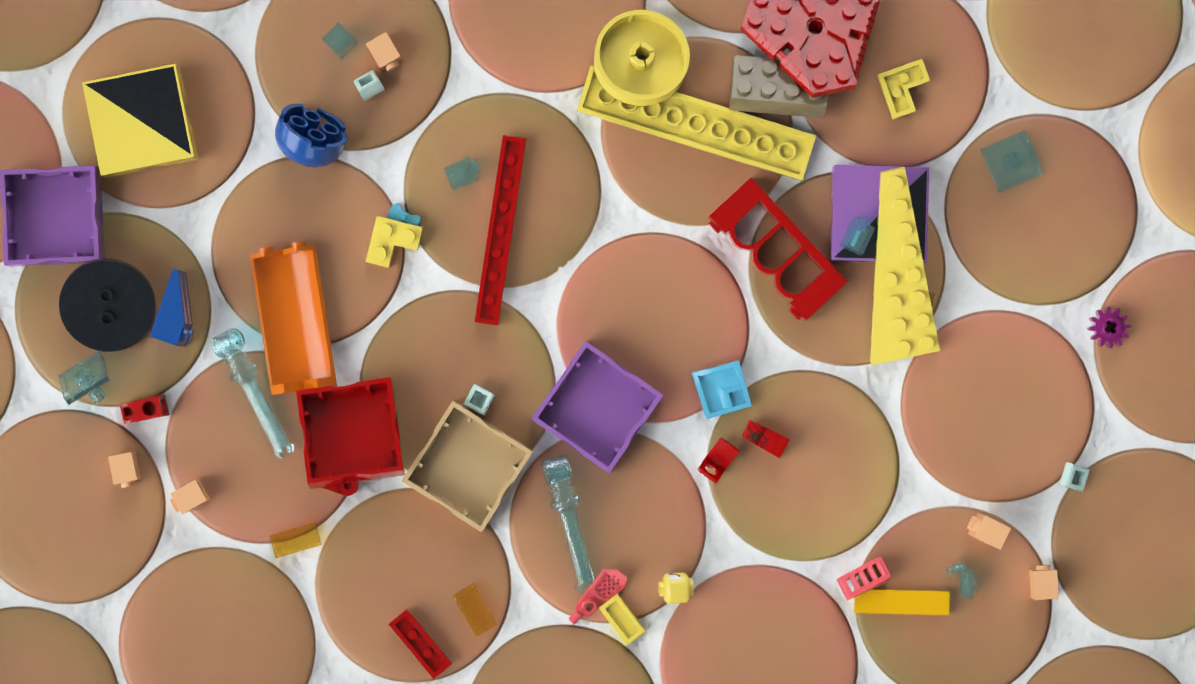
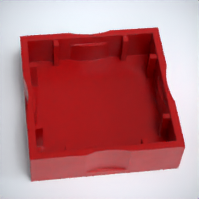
M391 377L360 381L347 386H325L296 391L299 420L304 435L303 452L307 484L310 489L405 475Z

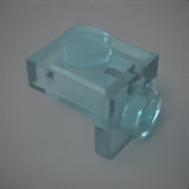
M952 563V567H946L947 573L960 574L959 596L962 598H973V593H976L977 580L973 578V569L967 568V564Z

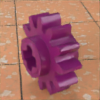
M1110 306L1105 307L1104 314L1101 310H1096L1095 313L1098 317L1089 318V321L1094 323L1093 326L1087 328L1088 331H1094L1090 340L1099 339L1097 344L1099 347H1102L1106 342L1107 348L1110 349L1113 348V342L1118 346L1122 345L1121 337L1129 338L1124 329L1130 328L1131 325L1124 324L1123 321L1128 316H1119V308L1111 313ZM1112 323L1113 327L1111 328V331L1106 332L1105 328L1107 327V324Z

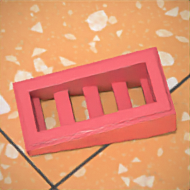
M878 557L841 576L836 581L848 601L889 582L891 575L882 558ZM875 567L877 568V570H878V572H879V574H880V576H881V577H879V578L877 577V575H876V573H875V571H874V569H873V568H875ZM867 571L872 579L870 583L865 575ZM858 575L864 585L862 587H860L856 579V576ZM847 580H851L855 591H851Z

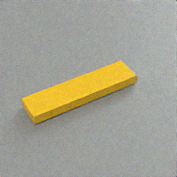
M872 589L854 598V613L949 615L950 591Z

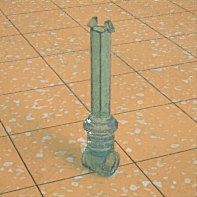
M230 328L212 339V349L218 357L227 359L224 362L225 364L229 363L228 369H232L230 380H234L237 385H241L275 450L274 455L281 459L284 457L281 449L286 448L288 453L291 454L293 453V444L289 443L256 379L257 372L255 369L258 368L257 365L252 364L251 361L248 362L249 356L245 357L247 352L242 351L245 345L243 334L236 328Z
M562 455L542 461L541 464L545 480L548 484H551L549 489L553 490L550 492L551 496H555L552 498L551 508H555V512L559 513L578 581V586H575V588L583 594L582 586L593 583L594 577L576 513L577 502L580 499L575 495V492H571L574 490L573 486H570L572 481H568L571 478V469L567 457Z

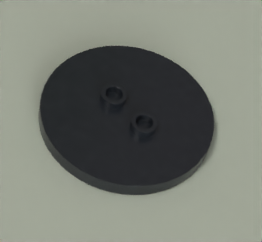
M112 258L95 259L76 268L66 279L59 297V313L69 334L82 345L103 352L124 350L139 342L149 331L156 311L155 294L145 275L131 264Z

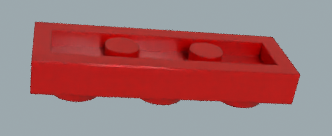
M408 608L388 624L433 679L452 665L449 658Z

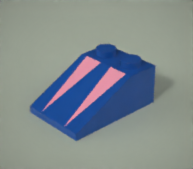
M173 268L150 337L176 346L185 347L186 343H190L194 330L191 329L193 324L186 272Z

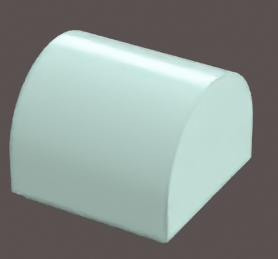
M374 70L353 81L364 101L385 90Z
M474 384L463 405L485 416L496 395Z
M1066 462L1059 485L1083 492L1090 469Z

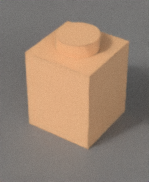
M386 32L366 43L381 71L386 69L388 72L400 65L399 61L402 58Z
M136 451L108 457L114 485L121 483V488L136 485L135 480L141 479Z
M195 479L170 493L172 496L170 501L176 512L180 511L181 514H185L210 500L200 479Z
M1036 565V569L1029 570L1032 599H1059L1057 570L1050 569V565Z

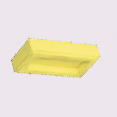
M618 593L599 607L627 646L646 632Z

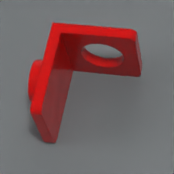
M720 438L705 456L697 470L716 484L726 468L738 455L739 450L724 438ZM706 467L712 469L715 475L709 473Z

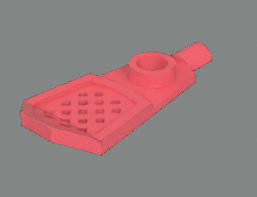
M603 569L575 605L576 611L568 619L573 624H576L581 617H589L602 604L625 588L626 575L618 569ZM592 603L590 608H585L587 604Z

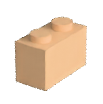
M977 513L976 517L972 516L967 525V529H969L968 535L1000 550L1011 530L1010 527Z

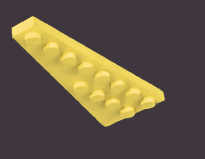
M905 167L880 172L879 215L874 274L871 365L940 351Z

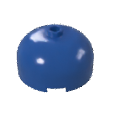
M290 104L284 107L275 127V139L282 153L297 164L314 168L324 167L336 161L342 154L348 137L345 134L346 127L334 115L320 108H317V112L303 108V104ZM321 117L325 118L329 123H323L320 130H317L322 119Z

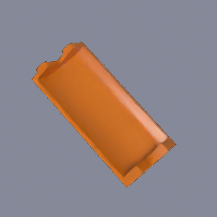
M305 241L291 243L292 247L284 250L273 251V247L259 248V253L250 255L271 395L337 385L316 245H306Z

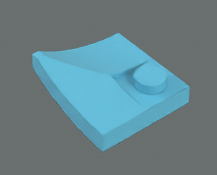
M739 360L691 372L705 419L752 406Z

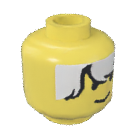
M684 572L667 573L664 575L662 582L658 583L659 596H663L668 604L687 603L690 597L694 595L693 579L689 578Z

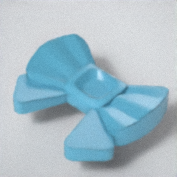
M398 203L394 204L388 213L389 219L419 226L421 221L419 215H410L403 211Z

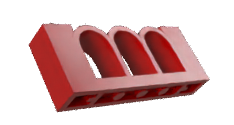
M749 178L708 217L711 220L708 224L717 234L720 231L723 234L729 231V238L735 247L743 251L752 250L751 260L757 271L765 275H774L773 281L776 291L782 297L792 300L788 303L791 307L789 312L797 320L802 319L806 321L848 282L752 178ZM759 203L776 221L777 225L757 243L752 245L742 244L735 236V226L740 219ZM781 227L800 248L777 269H767L758 261V249ZM804 252L822 273L801 292L796 294L788 293L781 286V273Z

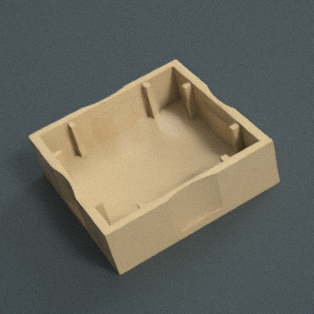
M452 401L434 429V433L402 479V482L428 499L440 503L449 509L453 515L483 532L534 451L461 404Z

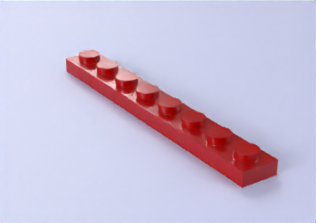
M506 135L502 137L474 321L476 323L496 326L499 324L526 138Z

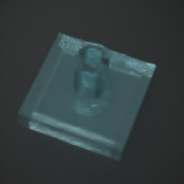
M1025 130L980 150L999 193L1044 174Z
M99 351L58 375L63 398L68 405L86 394L94 403H99L105 398V393L99 386L110 379L104 357Z

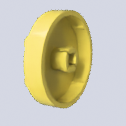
M649 10L628 11L609 21L598 36L594 52L595 72L604 89L616 99L637 106L654 105L671 97L682 85L690 62L689 45L682 30L668 17ZM637 55L646 56L647 59L645 60V63L644 60L638 59Z

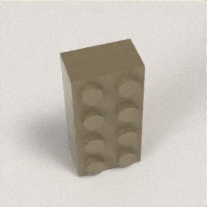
M734 55L729 110L824 118L828 94L812 98L780 68V60L776 58L772 60L771 58Z

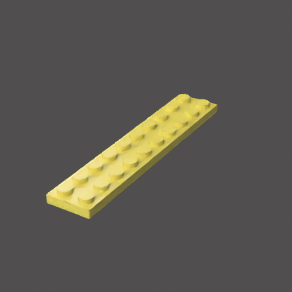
M590 66L577 108V112L799 181H803L816 139V135L746 113L729 110V108L678 92L654 105L637 106L627 104L616 99L604 89L597 78L594 66Z

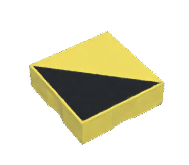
M177 64L82 82L101 176L110 178L139 172L152 166H169L199 159L193 128L187 115V98L181 69Z

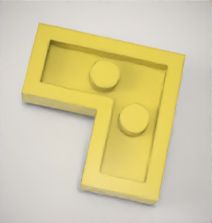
M923 59L877 75L893 120L916 111L908 89L930 81Z
M377 216L366 262L389 268L395 245L417 251L423 227Z

